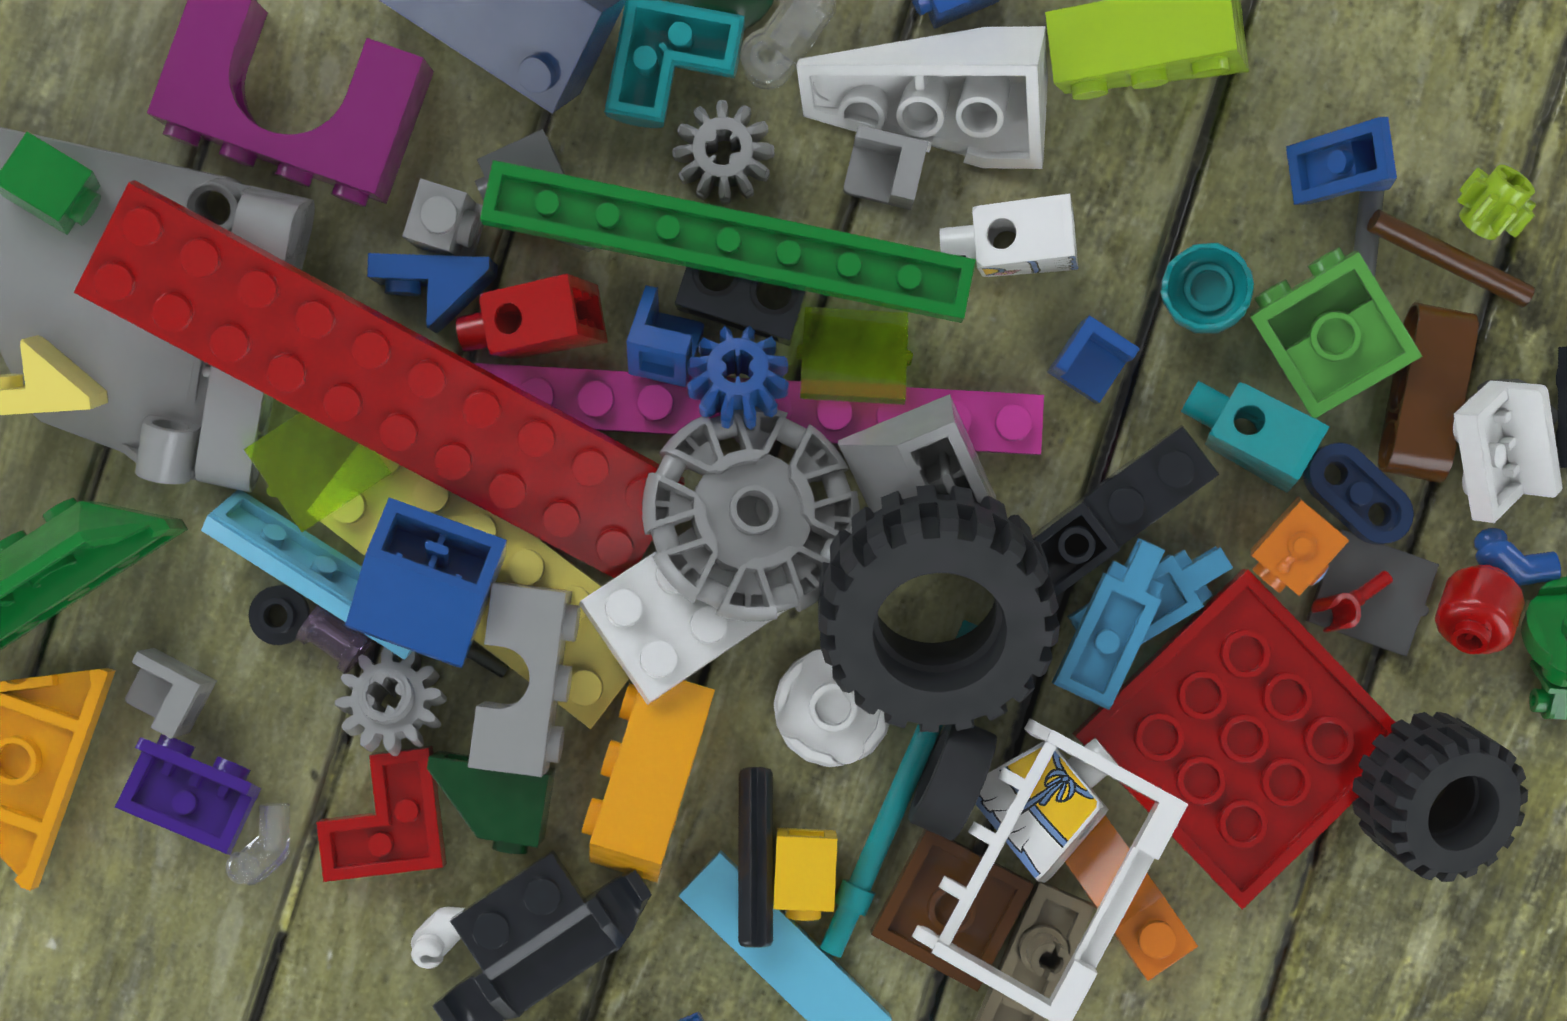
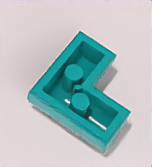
M626 0L605 105V114L613 120L645 128H663L675 68L735 79L743 42L745 16L662 0Z

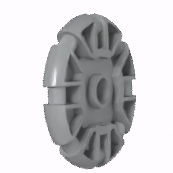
M755 407L756 426L752 430L744 425L742 410H734L733 425L729 429L721 427V415L714 418H709V416L704 418L701 416L691 421L673 435L661 449L659 454L663 459L656 473H648L642 500L643 527L645 535L651 534L657 550V554L653 556V559L667 581L690 602L694 603L698 599L716 608L715 615L740 621L775 620L779 612L794 607L800 612L816 603L819 599V575L822 563H830V544L839 531L846 530L852 534L851 518L860 511L857 491H851L845 475L849 468L839 451L812 425L809 424L807 428H804L787 419L788 413L777 410V413L770 418L765 416L758 407ZM734 437L739 443L741 450L723 456L719 441ZM775 440L795 449L789 465L781 459L768 454ZM690 469L703 476L694 491L678 483L684 470ZM822 481L828 498L815 502L809 483ZM746 496L760 498L768 507V522L757 527L745 524L738 516L737 502ZM691 520L697 540L680 544L674 526ZM810 531L822 536L823 540L826 541L820 555L803 546L808 539ZM714 562L725 571H736L729 587L708 577ZM782 566L786 575V584L770 589L765 572Z

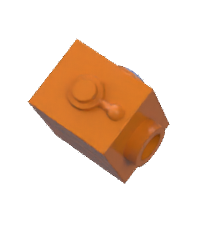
M1298 496L1250 549L1251 556L1258 561L1252 570L1278 593H1281L1288 586L1300 596L1309 585L1316 584L1324 577L1329 568L1328 564L1350 540Z

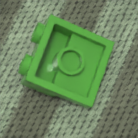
M1340 247L1309 264L1307 267L1313 276L1291 288L1287 280L1284 279L1257 295L1254 299L1259 308L1249 313L1252 321L1313 418L1321 416L1423 357L1360 253L1355 250L1345 256Z

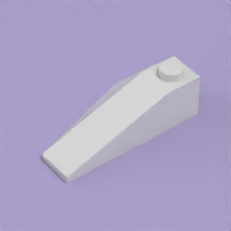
M1046 26L981 27L800 58L797 62L803 117L855 132L858 125L928 141L926 152L929 153L932 146L965 156L963 163L980 168L1042 169L1048 85Z

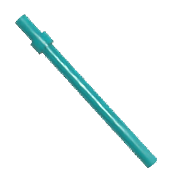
M963 620L956 638L967 634L978 625ZM919 724L917 725L849 880H842L835 896V903L838 906L820 945V949L841 958L859 916L867 915L876 894L871 890L943 725H939V732H920Z

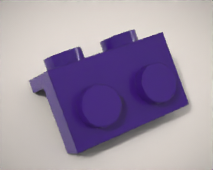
M163 734L160 735L157 744L140 737L135 748L140 750L141 754L115 808L230 855L261 790L258 786L246 781L251 770L219 756L216 757L213 766L204 764L191 758L196 747L176 738L171 739Z

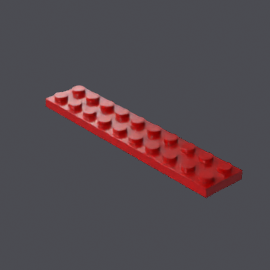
M136 180L128 182L73 293L613 578H616L640 562L652 541L651 534L645 535L643 527L642 500L648 473H656L660 464ZM681 476L678 483L684 486L685 478Z

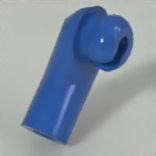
M1498 528L1482 530L1474 539V547L1477 550L1475 558L1478 564L1500 568L1513 578L1519 586L1549 582L1561 577L1560 561L1554 551L1523 555L1512 542L1508 541L1507 534Z

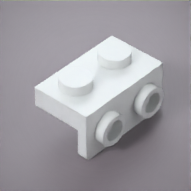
M1490 380L1454 413L1453 434L1460 447L1464 470L1462 487L1464 493L1468 496L1472 520L1495 523L1523 494L1554 498L1562 491L1563 487L1550 399L1546 386Z

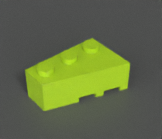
M1103 0L1045 12L1053 82L1064 94L1072 93V99L1075 100L1098 98L1108 94V89L1132 86L1134 89L1158 87L1171 81L1249 72L1240 0Z

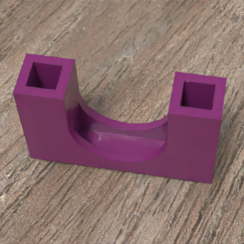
M187 0L147 111L148 115L165 125L162 134L198 148L200 139L221 145L219 155L245 166L254 167L257 158L277 165L275 175L305 187H310L313 178L334 185L331 195L361 207H366L369 198L387 204L434 73L426 60L415 54L366 38L348 91L336 113L324 124L308 132L299 134L274 133L261 128L256 123L249 111L245 96L246 74L268 12L256 0Z

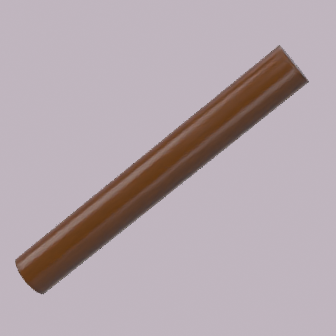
M1380 209L1373 213L1367 224L1368 232L1521 308L1525 307L1534 295V286Z

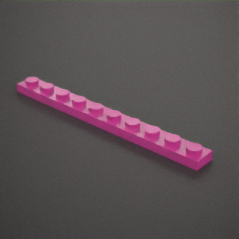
M474 363L597 431L675 435L688 423L701 417L699 413L701 400L689 398L687 387L630 375L627 371ZM689 377L688 383L693 379V377ZM727 377L728 381L736 382V378ZM740 378L741 383L749 380V378ZM788 381V395L785 398L775 399L778 404L777 410L787 412V419L804 428H807L810 424L820 431L832 444H838L840 439L950 394L976 452L1041 455L1044 395ZM719 412V413H717V414H715L714 416L709 417V418H714V417L720 416V415H721V412Z

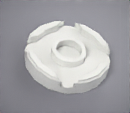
M821 649L813 650L795 660L779 680L774 699L776 726L787 746L804 760L826 767L851 764L871 754L886 736L889 724L885 723L884 712L878 709L874 715L868 714L855 704L854 690L850 693L842 692L832 678V666L825 663Z

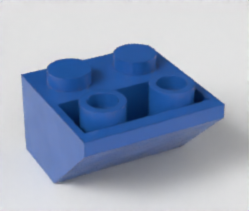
M389 497L365 554L346 620V628L462 669L489 601L492 583H496L503 565L507 540Z

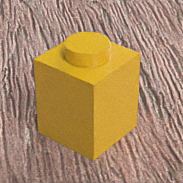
M777 828L773 909L785 910L786 918L814 921L821 919V912H834L838 841L836 830Z

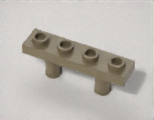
M1036 880L997 969L1045 997L1050 998L1080 943L1095 906L1091 902L1053 885ZM989 987L975 1018V1021L1046 1020V1018L992 987Z

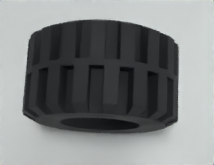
M1426 712L1413 714L1410 724L1402 719L1392 724V733L1387 737L1380 734L1371 743L1376 748L1370 756L1363 755L1358 767L1363 769L1362 776L1354 778L1352 791L1360 797L1353 801L1352 805L1354 814L1361 819L1359 826L1363 832L1409 870L1428 880L1436 877L1441 882H1451L1455 880L1458 873L1466 879L1477 874L1478 866L1481 864L1489 867L1498 860L1496 853L1503 846L1507 849L1515 839L1511 836L1515 826H1521L1525 814L1520 811V807L1528 802V789L1521 785L1526 776L1523 768L1515 763L1517 758L1510 750L1458 717L1455 719L1447 713L1436 712L1432 717ZM1446 787L1441 798L1432 806L1437 795Z

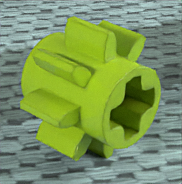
M1498 165L1490 175L1480 168H1476L1459 189L1462 194L1457 201L1464 205L1459 212V217L1467 228L1482 238L1495 240L1504 230L1516 238L1535 216L1532 210L1536 203L1530 200L1535 193L1534 186L1523 174L1509 166Z

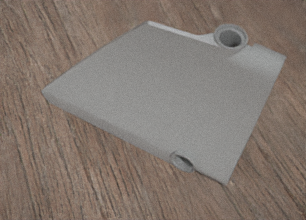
M0 127V170L26 132ZM32 134L92 170L100 184L97 193L101 195V200L87 223L83 226L75 223L69 234L66 235L4 198L0 193V353L11 374H23L24 381L20 341L21 339L37 335L42 336L107 390L108 403L90 410L32 414L40 422L124 453L136 462L135 474L145 480L163 484H185L190 479L198 482L252 492L261 470L274 398L73 292L130 181L136 180L300 270L303 268L315 213L314 200L245 185L231 177ZM211 191L222 193L228 199L231 213L227 221L215 219L210 214L207 208V198Z

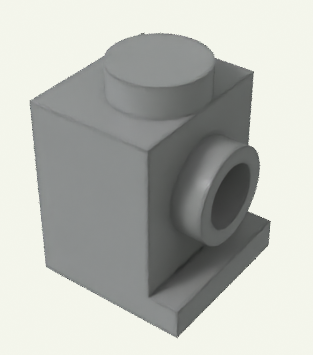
M420 178L402 237L417 248L439 255L474 257L484 227L480 221L483 205L476 203L466 192Z

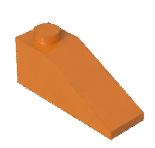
M1106 815L1064 862L1096 909L1101 904L1130 850ZM1147 873L1114 936L1137 969L1149 981L1196 949L1198 945Z

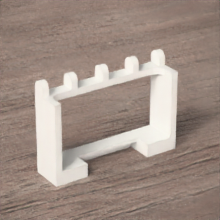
M1029 719L1024 729L1031 736L1044 740L1043 747L1025 779L1004 767L1002 768L998 778L1019 791L996 833L975 821L970 827L968 833L989 844L967 887L947 876L943 877L938 886L959 899L941 935H937L927 927L917 925L912 937L932 948L934 955L1049 1021H1073L1098 974L1096 967L1151 864L1154 859L1159 860L1188 804L1062 734ZM1056 748H1059L1152 799L1155 803L1051 997L1047 998L951 942Z

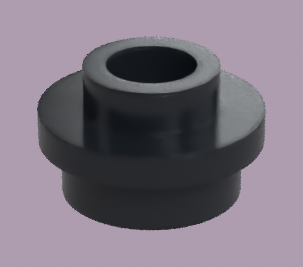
M271 586L260 591L253 599L249 608V623L253 632L259 639L272 645H285L296 641L304 634L310 621V608L307 600L302 594L289 586ZM275 604L282 605L287 611V620L281 627L273 625L269 619V611Z

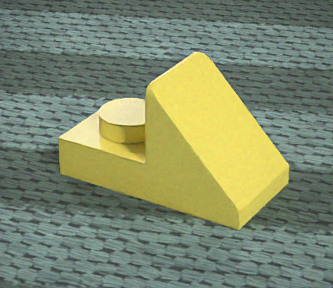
M39 335L24 338L20 341L24 381L23 374L0 375V415L90 410L108 403L107 390L48 340Z

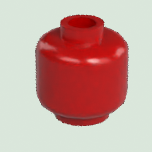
M1477 565L1457 570L1447 579L1435 615L1437 630L1448 643L1467 654L1487 655L1502 651L1512 643L1525 604L1522 589L1513 578L1498 567Z

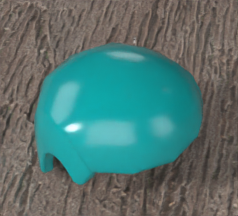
M1219 243L1194 244L1169 262L1162 280L1161 297L1164 306L1176 324L1193 333L1217 334L1233 327L1244 317L1251 305L1254 279L1251 269L1247 267L1246 261L1238 252Z

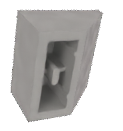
M950 394L838 440V445L868 507L874 513L882 509L881 497L896 491L900 492L902 499L917 496L916 486L935 485L936 494L950 495L952 486L972 489L973 500L981 503L982 499L988 495L996 499V495Z

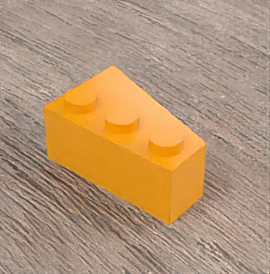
M683 680L647 705L636 687L629 683L619 713V718L628 720L622 743L614 740L610 741L600 775L610 777L609 784L603 800L592 797L581 833L591 836L589 862L624 873L636 870L641 878L658 882L665 853L715 692L714 689Z

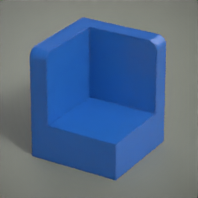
M646 285L626 341L628 374L687 387L690 377L687 373V363L690 357H696L698 344L702 340L704 326L700 321L660 313L658 287Z
M1089 315L1077 325L1047 373L1094 404H1098L1124 365L1133 360L1140 349Z

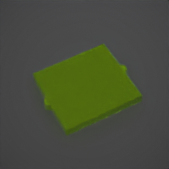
M805 307L803 344L797 347L796 353L797 358L802 360L800 399L905 405L907 366H910L913 360V353L907 350L908 312Z
M298 413L243 449L269 485L267 488L268 496H277L301 532H304L391 474V471L378 453L302 413Z

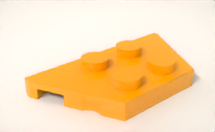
M100 668L0 681V858L18 875L14 881L23 889L31 891L40 885L116 670Z

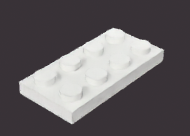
M746 496L737 502L738 516L745 524L757 527L768 522L769 510L765 502L760 498ZM693 527L678 536L680 544L697 540ZM810 531L808 539L803 546L820 555L826 541L823 540L822 536ZM657 551L594 591L579 603L647 705L772 621L728 619L715 615L716 608L698 599L694 603L690 602L667 581L653 559ZM714 562L708 577L729 587L736 571H725ZM782 566L765 572L770 589L786 584V575ZM782 611V612L777 613V616H779L780 614H782V613L785 612V611Z

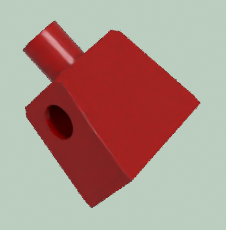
M568 273L480 294L479 298L481 312L458 316L456 319L457 337L460 346L465 352L488 348L490 355L518 359L608 343L598 285Z

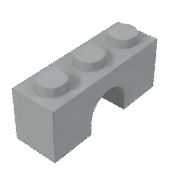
M506 582L492 583L484 645L505 647L518 653L528 667L529 685L526 693L518 702L504 704L485 701L476 706L468 768L542 777L549 771L550 762H560L564 742V727L555 726L558 701H568L572 681V666L563 665L566 641H576L580 620V606L571 605L572 591Z

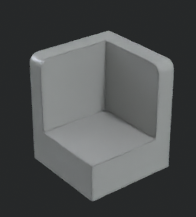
M858 125L843 187L844 193L911 210L918 188L928 141Z
M156 648L137 651L132 663L141 668L125 697V701L129 705L154 717L155 719L150 728L171 739L190 733L217 680Z

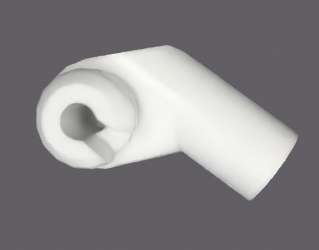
M439 908L415 931L411 940V957L416 965L421 968L430 969L442 963L443 956L461 939L450 920L465 908Z

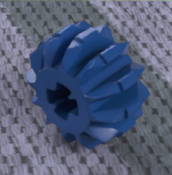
M724 325L720 330L719 344L702 337L698 344L701 356L690 357L687 363V373L693 377L687 383L688 395L693 400H701L699 404L700 415L705 418L708 416L712 417L721 412V427L729 429L733 425L734 410H742L744 425L750 430L756 426L755 407H758L765 416L772 418L777 413L778 408L775 399L785 398L789 390V382L783 378L788 373V361L785 356L774 355L776 352V342L772 336L755 343V330L749 325L743 331L741 338H733L732 332ZM735 373L736 382L728 381L727 376ZM740 373L749 376V380L741 383Z

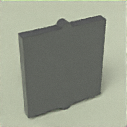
M1338 529L1350 541L1328 564L1329 568L1319 582L1312 604L1321 597L1339 593H1350L1354 589L1357 590L1380 572L1387 571L1392 576L1393 582L1360 607L1361 617L1357 626L1335 632L1407 657L1421 616H1426L1429 613V608L1425 604L1439 564L1384 544L1366 543L1353 533ZM1310 607L1306 621L1325 628L1332 623L1333 613L1331 609L1312 613Z

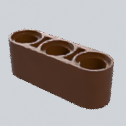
M1414 302L1406 314L1403 325L1423 357L1393 373L1379 444L1378 467L1382 472L1442 483L1450 472L1455 456L1457 441L1453 434L1454 413L1465 404L1478 337L1479 322L1477 314Z

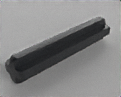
M746 767L739 772L738 942L740 946L746 948H764L771 946L773 942V773L771 769L765 767Z

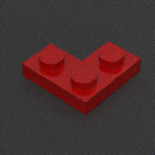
M433 746L401 749L398 756H393L388 751L375 752L369 755L376 812L325 818L316 822L323 882L443 868L447 864L438 785L427 770L428 758L434 754Z

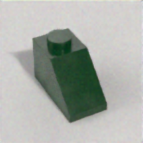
M439 750L429 756L427 770L477 838L493 841V850L509 854H527L529 846L538 848L543 842L547 828L555 768H549V771L542 777L468 768L469 755Z

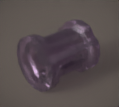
M319 605L316 606L305 620L296 636V640L303 645L311 642L338 662L337 669L343 674L353 669L359 662L358 657L362 654L364 655L374 641L363 633L346 628V622Z

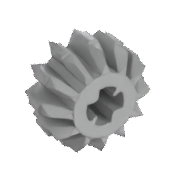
M719 100L716 105L718 116L716 118L710 119L706 110L701 106L694 109V116L697 124L700 126L699 129L688 124L679 125L677 129L678 135L689 144L673 148V158L681 163H689L679 172V178L683 184L692 183L701 178L696 190L698 198L705 200L710 195L713 187L717 186L719 187L721 204L729 205L731 202L730 187L737 185L741 194L746 199L754 195L752 184L747 178L748 175L759 181L765 182L770 176L769 169L758 161L773 158L775 152L774 145L758 142L768 133V125L765 121L756 122L746 128L751 117L750 107L742 105L733 119L729 117L727 101ZM729 141L732 151L737 148L740 149V152L730 155L729 164L726 165L717 164L715 154L708 157V153H714L718 150V142Z

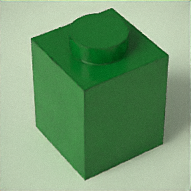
M29 132L25 133L0 170V193L4 198L66 235L69 234L75 223L81 226L87 223L101 200V195L97 193L100 184L92 170Z

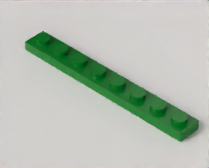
M496 160L492 161L480 215L481 223L486 226L962 323L965 317L976 259Z

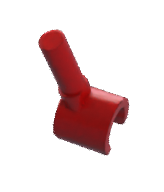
M1382 571L1350 593H1339L1316 599L1311 607L1312 613L1331 609L1333 613L1332 623L1325 627L1323 632L1329 633L1357 626L1361 617L1360 607L1371 597L1393 582V578L1387 571Z

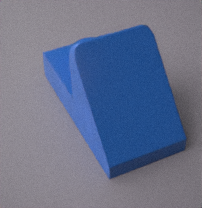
M1378 117L1286 146L1294 205L1313 204L1357 191L1389 190L1397 179L1388 117Z
M368 253L367 277L379 285H385V294L420 296L421 286H428L426 326L434 333H438L445 328L498 275V265L490 257Z

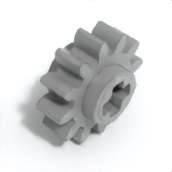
M384 647L381 652V663L376 665L367 656L360 655L358 661L364 671L361 676L356 677L353 674H342L341 676L342 682L352 690L351 696H342L335 700V706L341 711L353 714L343 722L342 729L350 736L361 734L360 745L369 752L374 751L380 745L382 739L384 747L393 756L399 755L402 747L401 739L403 738L409 739L417 747H422L424 740L419 732L420 727L423 724L431 728H440L441 726L440 720L430 711V707L439 706L447 701V697L441 690L429 688L439 679L440 675L433 666H425L420 669L421 658L414 651L399 663L398 656ZM389 694L395 698L396 694L401 697L395 709L389 705L385 709L381 705L386 695Z

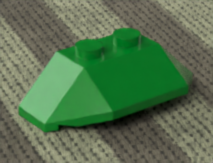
M70 498L45 512L42 517L46 523L27 535L23 530L1 540L0 651L188 530L183 520L103 502H77L75 498Z

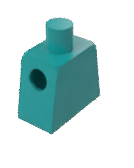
M1198 381L1181 410L1183 414L1212 429L1205 442L1208 448L1286 493L1299 481L1330 427L1241 382L1238 383L1231 397H1228ZM1237 419L1251 421L1256 427L1257 433L1253 435L1240 433L1235 428L1234 421Z

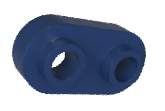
M1346 443L1325 445L1315 451L1303 472L1304 483L1311 495L1356 537L1370 544H1387L1398 541L1406 535L1414 517L1413 506L1409 497L1362 452ZM1330 463L1336 465L1341 472L1340 481L1336 485L1330 484L1324 476L1325 468ZM1373 504L1379 505L1384 511V519L1378 526L1374 525L1368 517V511Z

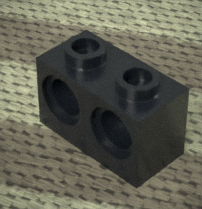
M686 267L675 300L677 310L744 331L750 325L755 330L756 336L763 338L772 336L775 342L790 346L807 291L790 288L792 297L789 303L783 308L772 310L764 307L757 299V292L764 282L734 277L733 282L726 289L712 291L701 283V273L703 270Z

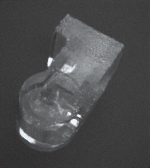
M779 0L781 3L766 23V26L752 32L744 40L741 47V63L747 80L753 86L764 90H773L787 82L796 70L798 60L806 56L836 13V0Z

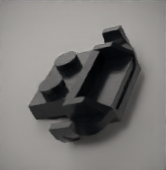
M552 850L451 918V924L480 968L447 991L432 1007L442 1021H504L520 1017L530 1007L609 954L618 951L635 929L642 911L652 896L651 892L637 871L631 870L584 897L554 850Z

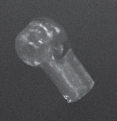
M265 803L259 805V836L240 852L232 853L226 861V873L232 882L236 884L245 883L247 885L263 882L286 862L290 852L289 803Z

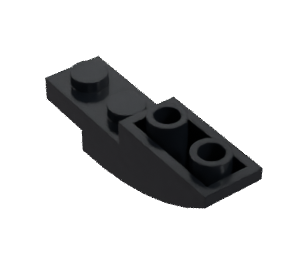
M1180 425L1136 459L1133 458L1032 535L1033 540L1040 542L1046 556L1056 597L1120 551L1121 546L1219 475L1217 469L1183 425Z

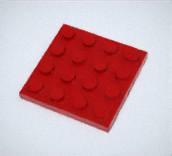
M1242 569L1121 686L1110 710L1100 706L1072 734L1083 746L1096 738L1120 767L1188 804L1171 837L1231 900L1243 910L1323 833L1353 801L1360 797L1352 791L1354 778L1361 777L1363 769L1358 767L1363 755L1370 756L1376 748L1371 743L1380 734L1387 737L1392 733L1391 725L1396 722L1249 569ZM1119 782L1149 813L1155 801Z

